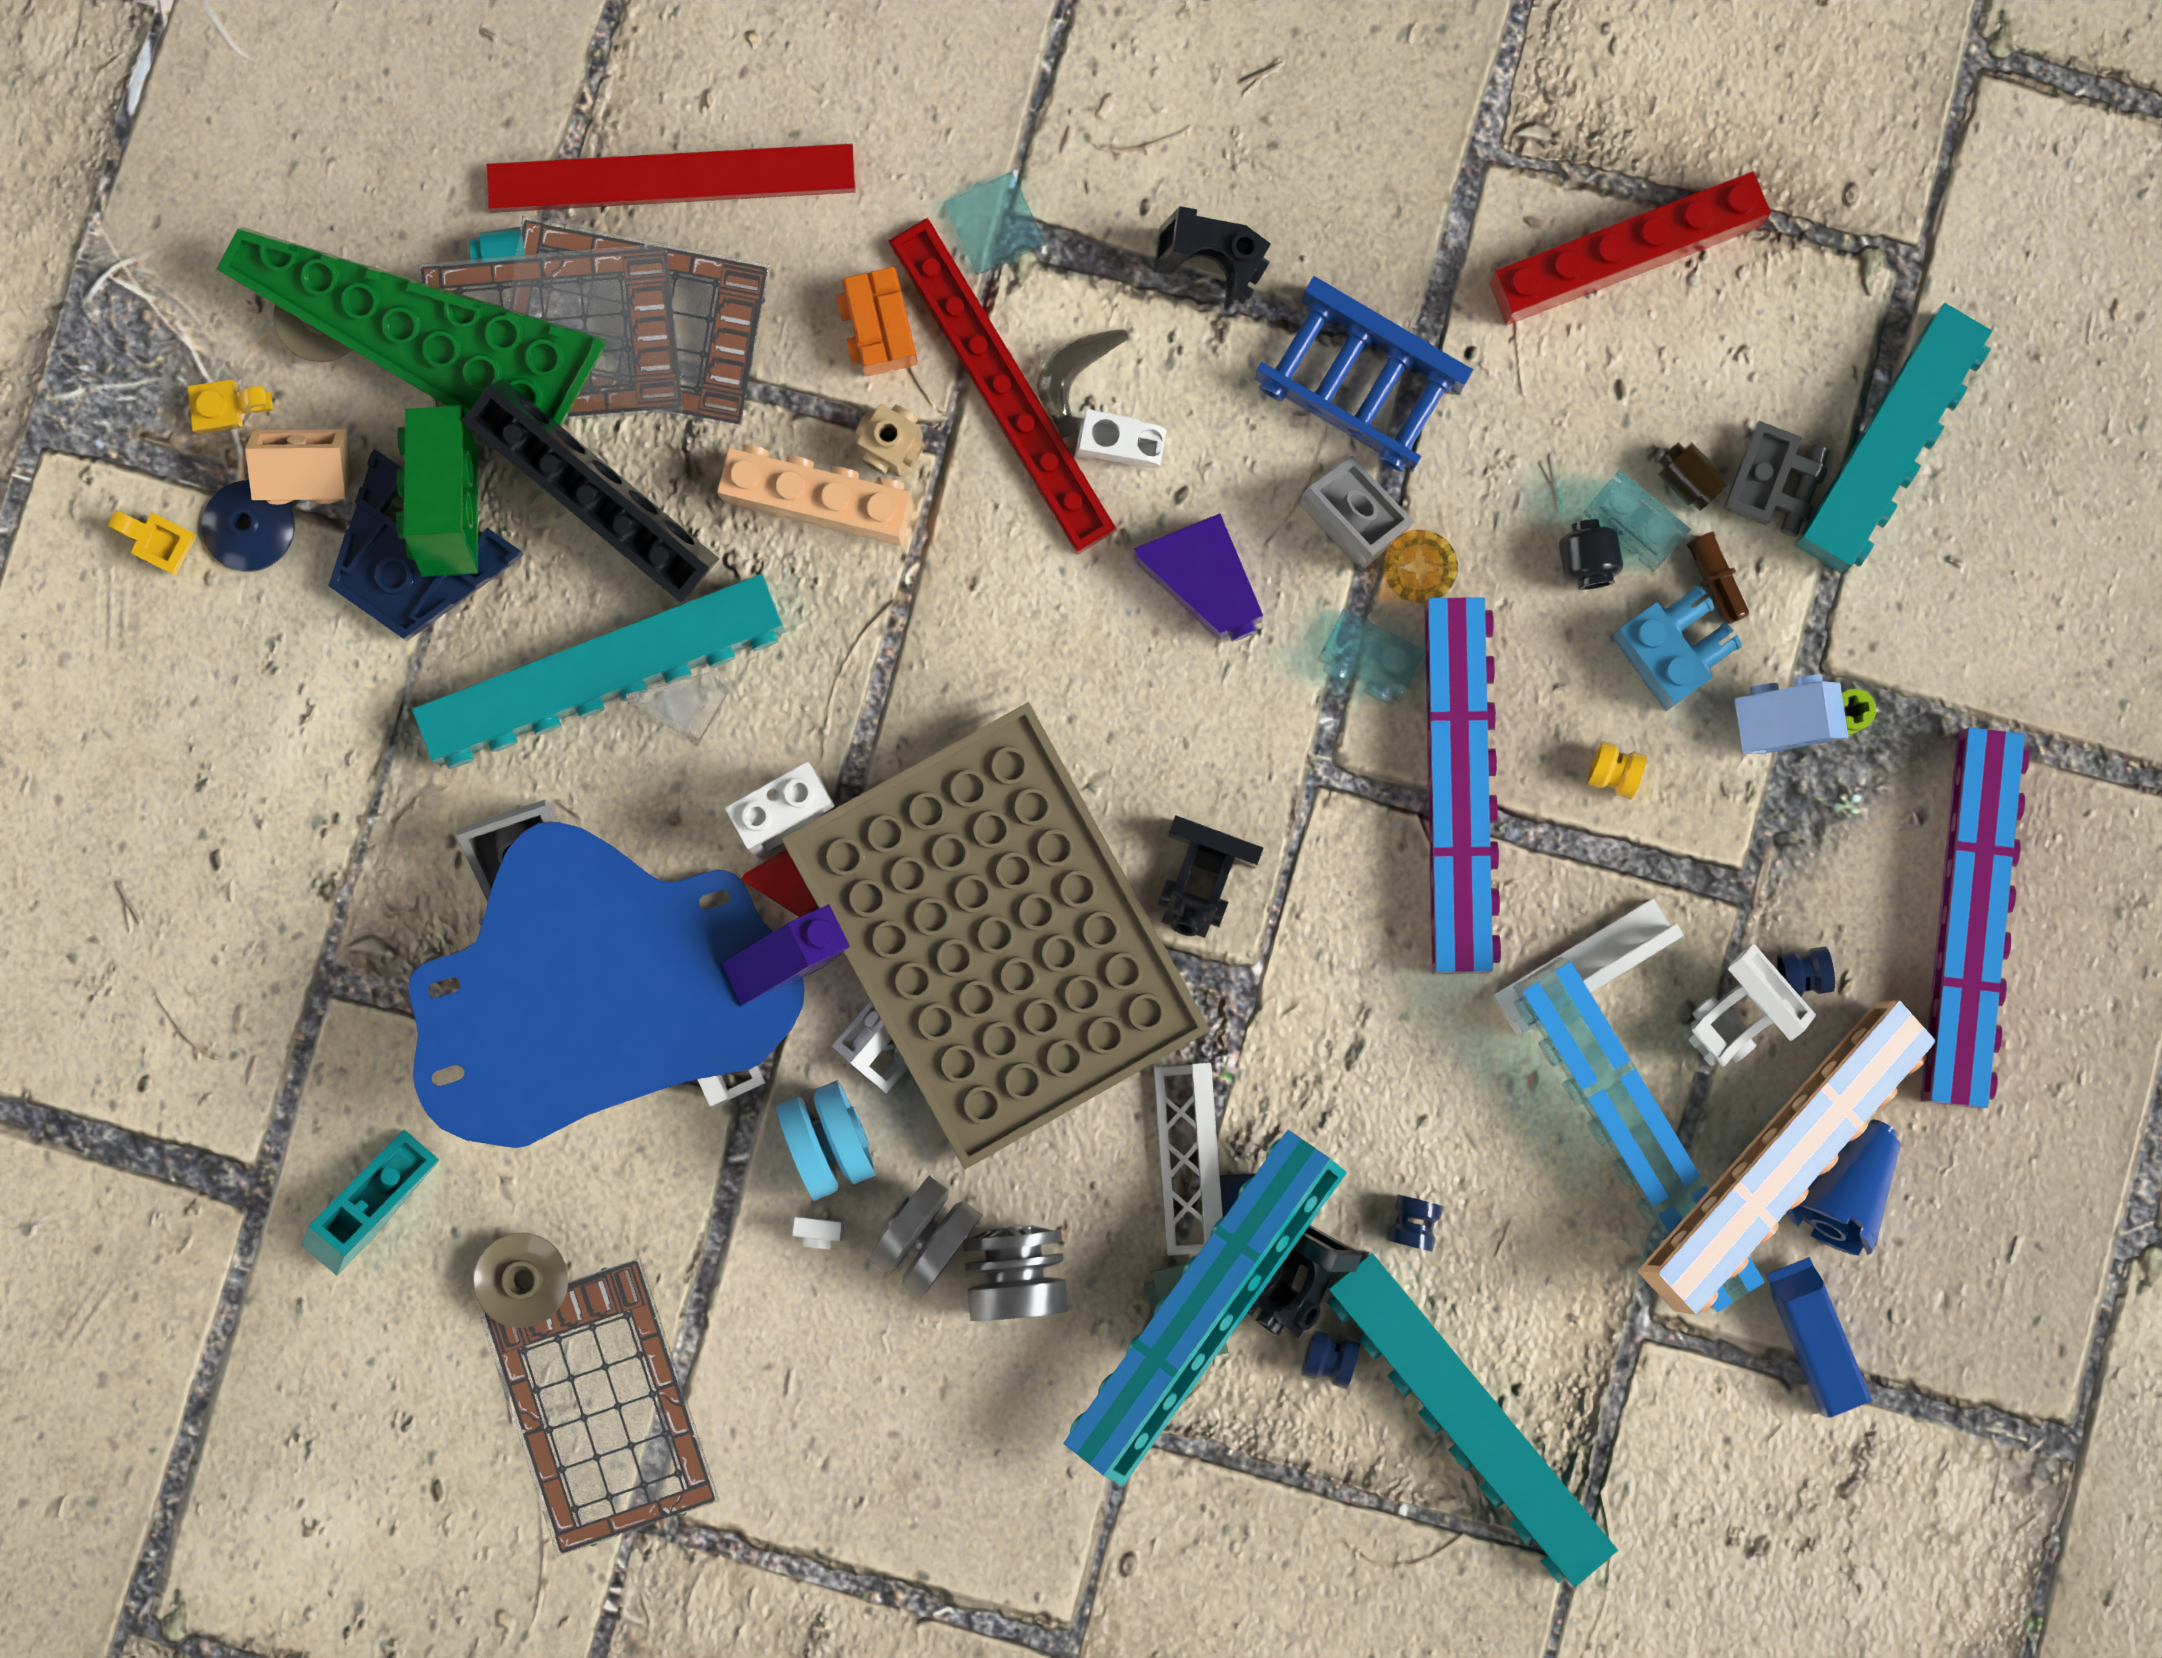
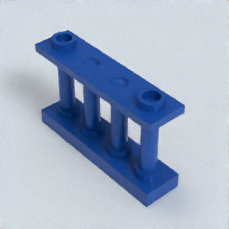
M1313 276L1302 298V303L1308 306L1306 310L1309 314L1277 367L1273 369L1263 362L1258 366L1255 380L1261 383L1259 386L1260 390L1277 401L1282 402L1284 398L1289 399L1380 453L1378 459L1391 469L1402 472L1405 468L1413 473L1420 461L1421 455L1411 450L1412 445L1444 393L1449 394L1451 390L1460 395L1474 369L1316 276ZM1331 320L1348 329L1346 331L1348 338L1314 393L1291 378L1324 323L1330 324ZM1372 343L1387 352L1386 358L1388 361L1357 413L1353 416L1331 403L1364 346L1370 347ZM1413 367L1427 376L1425 381L1428 385L1396 438L1392 439L1370 425L1402 372Z

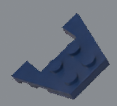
M374 448L369 456L367 474L363 486L359 488L355 500L357 505L349 530L345 532L328 586L408 641L520 560L524 553L487 527L478 539V573L422 577L415 560L408 559L406 540L399 539L396 523L384 515L385 511L399 494L397 470L403 468Z

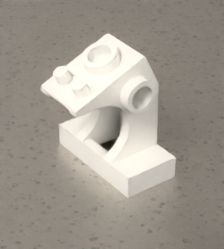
M1753 943L1740 953L1728 968L1740 984L1719 1001L1712 995L1692 1011L1696 1020L1691 1023V1030L1694 1035L1688 1041L1695 1049H1698L1711 1067L1717 1062L1724 1067L1730 1059L1737 1063L1756 1047L1752 1038L1769 1025L1775 1023L1786 1037L1792 1041L1806 1030L1816 1014ZM1746 995L1764 1013L1747 1027L1730 1009L1733 1004Z

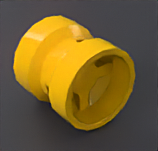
M1602 741L1593 759L1587 778V785L1598 789L1609 786L1615 789L1618 796L1632 800L1642 779L1647 756L1636 752L1629 754L1620 753L1616 745Z

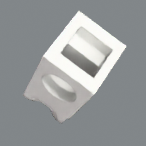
M1086 409L1081 417L1074 457L1088 460L1096 458L1141 468H1159L1167 430L1158 425L1141 422L1140 419Z

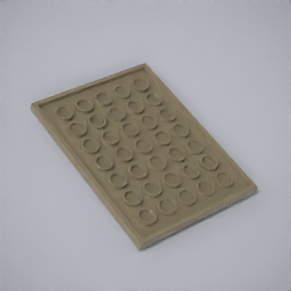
M1029 702L781 838L818 907L830 905L850 945L844 951L846 958L964 1170L1211 1031Z

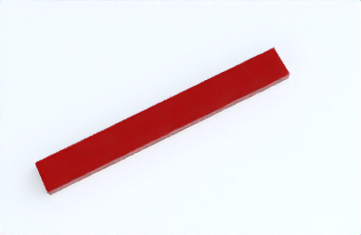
M853 143L486 164L488 209L491 213L856 193Z
M928 217L888 240L890 247L1076 554L1078 555L1115 533L1117 528Z

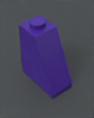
M1220 513L1134 548V559L1137 565L1218 640L1230 636L1231 641L1235 642L1257 632L1255 625L1262 622L1264 615Z
M828 904L785 924L724 961L721 966L740 1005L743 1006L824 968L846 951L850 945Z

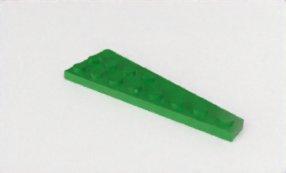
M244 227L236 230L217 267V270L444 405H462L465 415L490 384L505 379L562 427L608 344V341L599 336Z

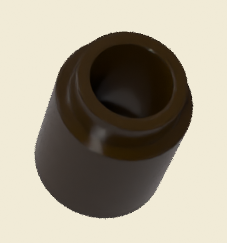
M1677 442L1658 460L1663 466L1658 475L1688 506L1693 504L1699 511L1712 502L1727 486L1720 478L1722 473L1692 442L1685 447Z

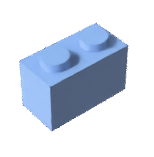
M1818 674L1793 679L1795 687L1779 689L1778 683L1750 687L1751 695L1735 698L1743 754H1766L1848 739L1840 683L1824 682L1822 675Z

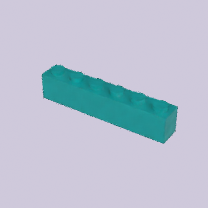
M1945 302L1933 313L1796 541V547L1840 573H1844L1853 564L1858 567L1863 564L1874 546V543L1868 540L1876 525L1883 528L1897 508L1898 504L1893 502L1892 498L1898 488L1902 486L1907 489L1917 475L1921 465L1915 462L1922 448L1925 447L1930 450L1942 433L1944 425L1938 421L1946 408L1953 411L1967 391L1968 387L1962 384V381L1968 371L1971 369L1977 372L1987 358L1991 348L1985 345L1992 333L1991 329Z

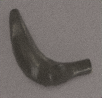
M1124 329L1101 332L1073 340L1057 349L1044 362L1037 382L1038 394L1044 407L1052 415L1062 439L1078 433L1069 405V393L1073 381L1086 367L1128 340V335Z

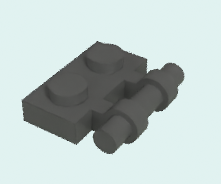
M1758 421L1754 426L1723 509L1763 525L1770 523L1774 510L1780 511L1786 515L1780 531L1786 535L1797 537L1802 523L1807 522L1812 513L1813 506L1810 505L1816 486L1818 483H1823L1828 471L1824 465L1830 450L1820 445H1812L1808 458L1799 456L1796 452L1802 439L1801 436ZM1789 471L1800 477L1793 497L1781 493Z

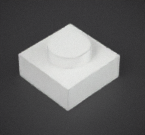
M797 1216L794 1218L792 1236L803 1237L802 1246L831 1249V1241L840 1242L843 1240L845 1221Z

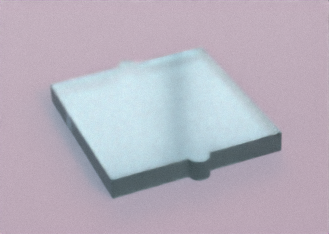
M1012 171L983 185L976 182L972 190L943 202L977 276L1005 263L1013 265L1016 262V258L1046 245Z

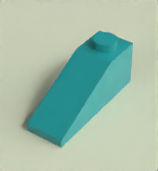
M403 1130L308 1226L301 1246L338 1276L372 1241L437 1165L439 1159L406 1130Z

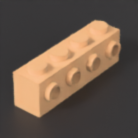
M742 445L741 451L732 448L728 449L717 492L723 503L902 546L913 503L910 491L903 490V483L883 477H878L876 483L858 479V472L833 466L831 472L813 468V461L798 456L789 455L786 461L769 458V451L752 445Z

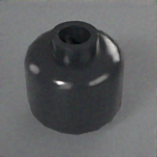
M1589 519L1573 523L1571 525L1572 532L1563 536L1559 541L1566 580L1570 583L1578 584L1579 590L1598 589L1614 584V577L1623 570V559L1617 531L1611 527H1600L1599 519Z

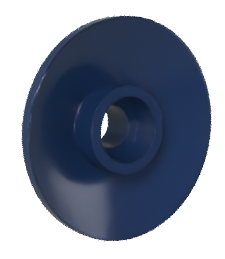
M249 480L237 481L223 487L210 499L204 510L202 535L205 545L216 560L233 570L254 572L272 566L284 556L294 537L295 520L290 504L275 505L268 503L266 500H252ZM249 515L251 517L250 527L244 531L238 530V519L241 516Z

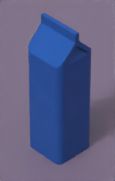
M1807 1257L1766 1274L1772 1299L1820 1415L1831 1418L1871 1402L1872 1398L1828 1291L1811 1258Z

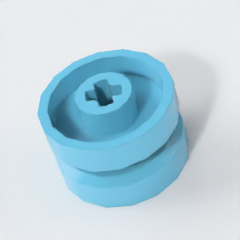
M839 1080L815 1089L813 1098L820 1118L818 1120L815 1119L807 1102L799 1096L775 1105L786 1142L813 1201L837 1192L839 1181L833 1164L835 1160H837L846 1180L852 1184L877 1175L868 1149L870 1145L855 1107L851 1106Z

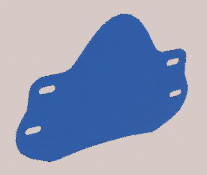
M561 822L538 823L521 833L506 851L492 885L482 928L477 940L465 950L423 963L413 972L409 979V997L418 1032L413 1067L414 1086L425 1112L442 1130L466 1141L510 1148L529 1146L590 1114L683 1082L749 1070L758 1066L792 1030L804 1004V980L801 978L743 1006L740 1005L721 964L773 931L762 921L745 885L735 874L716 869L677 882L660 881L648 874L615 847L583 828ZM720 890H725L730 895L728 903L712 909L705 910L699 904L701 897ZM448 978L459 980L460 988L454 993L438 998L431 997L428 993V988L433 983ZM454 1065H459L464 1070V1076L460 1080L442 1086H437L432 1082V1075L436 1071Z

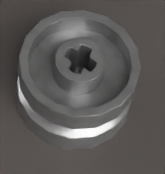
M930 1175L911 1199L907 1197L882 1231L884 1233L883 1237L868 1258L869 1261L884 1272L889 1273L895 1271L909 1253L913 1255L915 1259L904 1273L902 1285L921 1299L983 1216L975 1208L962 1201L956 1203L942 1221L938 1219L936 1215L947 1201L949 1189Z

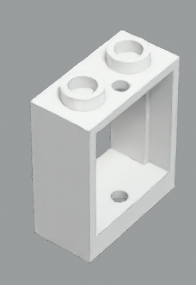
M809 761L725 807L747 849L758 859L784 845L781 841L782 837L837 808L818 773ZM770 790H776L778 792L772 795L771 797L767 798V793Z

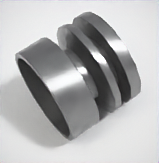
M1034 1225L989 1229L975 1237L964 1239V1252L985 1250L986 1260L965 1263V1270L975 1273H987L988 1283L980 1284L967 1290L970 1321L1015 1319L1068 1312L1065 1279L1044 1277L1043 1272L1044 1267L1063 1262V1253L1042 1254L1041 1245L1062 1242L1061 1230H1050Z

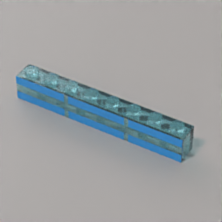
M1559 957L1513 986L1519 997L1514 1002V1006L1528 1026L1535 1023L1544 1038L1538 1042L1541 1051L1553 1067L1559 1064L1568 1079L1562 1082L1563 1087L1577 1107L1582 1104L1586 1107L1592 1117L1587 1122L1590 1132L1600 1146L1609 1145L1616 1157L1611 1162L1612 1168L1626 1187L1632 1183L1641 1198L1635 1202V1205L1649 1226L1656 1223L1664 1236V1239L1659 1241V1245H1661L1709 1189L1570 960ZM1749 1255L1747 1256L1749 1261L1746 1267L1736 1276L1728 1278L1718 1289V1297L1710 1306L1715 1312L1718 1313L1765 1283Z

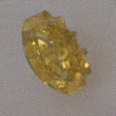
M1413 530L1402 534L1393 541L1386 552L1383 570L1388 587L1401 600L1421 605L1426 603L1428 598H1441L1451 589L1456 580L1458 561L1453 547L1444 537L1428 530ZM1418 548H1421V556H1424L1426 564H1432L1433 567L1440 566V568H1434L1433 571L1426 572L1422 586H1419V580L1416 579L1415 572L1401 569V567H1406L1407 564L1414 563L1418 554Z

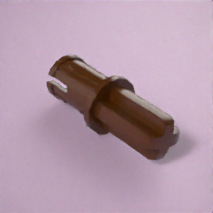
M1712 531L1691 540L1686 546L1690 549L1704 581L1700 583L1702 588H1708L1723 622L1733 624L1748 616L1749 610L1733 577L1736 570L1735 568H1729L1715 538L1716 535Z

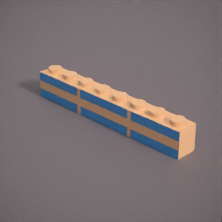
M1882 1001L1873 1004L1637 1270L1674 1312L1697 1314L1707 1310L1718 1297L1717 1291L1725 1281L1736 1276L1746 1267L1749 1261L1747 1256L1753 1249L1776 1233L1779 1227L1777 1222L1789 1209L1795 1208L1805 1200L1809 1193L1807 1188L1818 1175L1828 1172L1837 1163L1839 1158L1837 1154L1846 1143L1858 1138L1868 1126L1867 1120L1875 1110L1885 1106L1897 1094L1896 1086L1903 1078L1915 1072L1924 1064L1927 1058L1925 1053L1936 1041L1901 1001Z

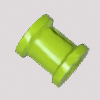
M1849 689L1842 692L1844 707H1857L1859 711V716L1854 719L1852 716H1845L1848 735H1852L1868 727L1874 721L1877 713L1876 703L1868 692L1861 689Z

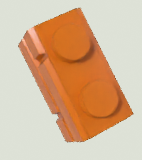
M896 267L883 268L842 279L844 293L836 294L842 322L851 320L855 337L846 339L852 366L861 364L864 375L873 376L889 372L890 370L917 365V355Z

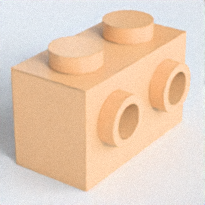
M347 429L253 430L245 448L252 500H266L270 504L279 505L289 503L292 500L312 499L315 503L330 504L339 499H346L352 482Z

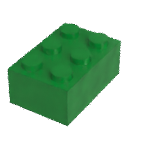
M462 405L405 409V427H398L397 431L400 455H404V469L397 470L398 493L400 497H404V511H397L396 514L397 534L400 540H406L408 559L415 560L422 577L478 573V446L471 428L462 422V419L465 417Z

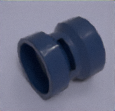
M1826 946L1811 948L1807 954L1798 955L1794 951L1777 955L1778 972L1800 997H1802L1805 991L1813 990L1817 994L1834 992V966Z
M1398 1194L1395 1204L1398 1216L1396 1223L1390 1226L1387 1241L1433 1252L1436 1238L1432 1232L1434 1224L1441 1219L1444 1206ZM1412 1217L1424 1220L1423 1225L1409 1222L1408 1219Z
M1314 1330L1306 1350L1301 1375L1312 1379H1317L1320 1376L1329 1377L1334 1386L1347 1389L1356 1366L1360 1343L1346 1339L1339 1344L1331 1340L1327 1333Z

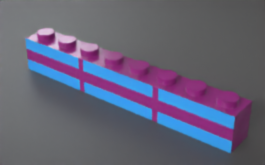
M1485 597L1428 598L1424 605L1432 974H1488L1493 972V963H1500L1501 960L1500 935H1492V916H1499L1500 912L1499 889L1491 888V870L1498 869L1499 865L1498 842L1490 841V823H1497L1498 818L1497 796L1489 795V776H1496L1497 771L1496 749H1488V730H1495L1496 724L1495 703L1487 702V684H1493L1495 677L1494 657L1486 656V638L1493 637V611L1485 610Z
M1972 727L1957 732L1927 1030L1936 1042L1925 1053L1927 1058L1924 1062L1920 1102L1968 1108H1988L1989 1100H1993L1996 1096L1998 1077L1996 1072H1992L1993 1053L1999 1052L2002 1043L2001 1025H1996L1998 1006L2004 1005L2007 993L2006 979L2001 978L2002 962L2008 959L2011 950V933L2005 932L2007 913L2013 912L2016 901V888L2014 885H2010L2012 867L2017 866L2021 851L2020 840L2015 839L2016 820L2020 821L2022 819L2025 809L2024 793H2019L2021 774H2026L2030 759L2029 747L2024 746L2025 734Z

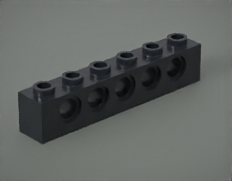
M505 379L490 384L462 419L463 423L680 603L693 593L720 558Z

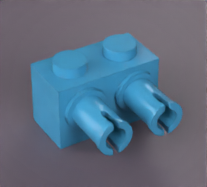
M1695 585L1692 590L1667 608L1660 606L1656 602L1611 636L1665 711L1712 679L1710 668L1742 647V643L1737 635L1723 645H1719L1722 639L1734 631L1727 623L1721 624L1718 629L1694 646L1688 644L1684 639L1682 631L1706 613L1714 610V605L1709 597L1696 607H1691V604L1706 594L1698 585Z

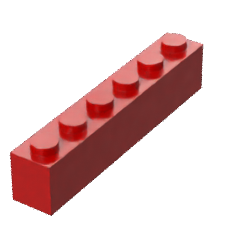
M1752 171L1495 270L1489 285L1507 326L1759 229L1768 219L1771 211L1755 172Z

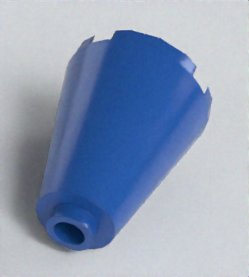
M1870 1120L1866 1130L1858 1138L1847 1142L1839 1151L1837 1163L1828 1172L1818 1175L1807 1188L1809 1193L1805 1200L1786 1212L1790 1220L1798 1227L1802 1220L1814 1227L1810 1235L1811 1237L1836 1250L1859 1256L1862 1249L1865 1248L1867 1255L1872 1254L1877 1244L1901 1146L1900 1141L1895 1137L1896 1131L1882 1121Z

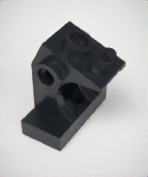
M1179 206L1159 228L1153 272L1172 275L1185 261L1193 257H1205L1215 261L1226 276L1227 287L1224 309L1228 310L1237 301L1243 305L1246 299L1249 300L1254 292V289L1247 286L1248 283L1251 282L1256 285L1269 265L1270 261L1265 259L1264 256L1271 243L1247 225L1197 216L1198 209ZM1226 256L1230 259L1232 264H1230L1227 261Z
M1175 815L1168 837L1189 844V848L1176 882L1169 879L1166 880L1158 902V906L1166 908L1161 922L1170 925L1174 931L1182 935H1197L1205 938L1210 925L1220 927L1228 901L1220 899L1233 862L1235 861L1255 869L1264 847ZM1192 865L1218 875L1209 900L1183 891Z
M1309 1225L1247 1314L1252 1316L1256 1311L1258 1316L1255 1321L1277 1336L1280 1335L1282 1330H1285L1299 1338L1304 1330L1310 1329L1318 1320L1320 1315L1319 1305L1332 1273L1356 1272L1363 1254ZM1301 1264L1308 1268V1273L1301 1291L1298 1292L1291 1286Z

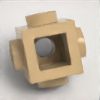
M880 403L874 414L868 411L860 421L855 435L859 437L857 445L860 454L863 455L861 460L882 474H886L889 470L899 477L906 466L912 468L925 446V443L921 442L923 439L921 426L916 424L918 417L897 404L891 410ZM886 428L897 433V437L891 442H885L881 439Z

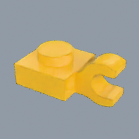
M233 379L187 386L192 430L198 435L243 428L242 414L273 410L271 392L265 391L263 386L249 387L239 391L238 383Z
M115 510L107 525L136 541L130 552L131 554L176 576L197 536L193 532L151 512L144 524L123 512Z

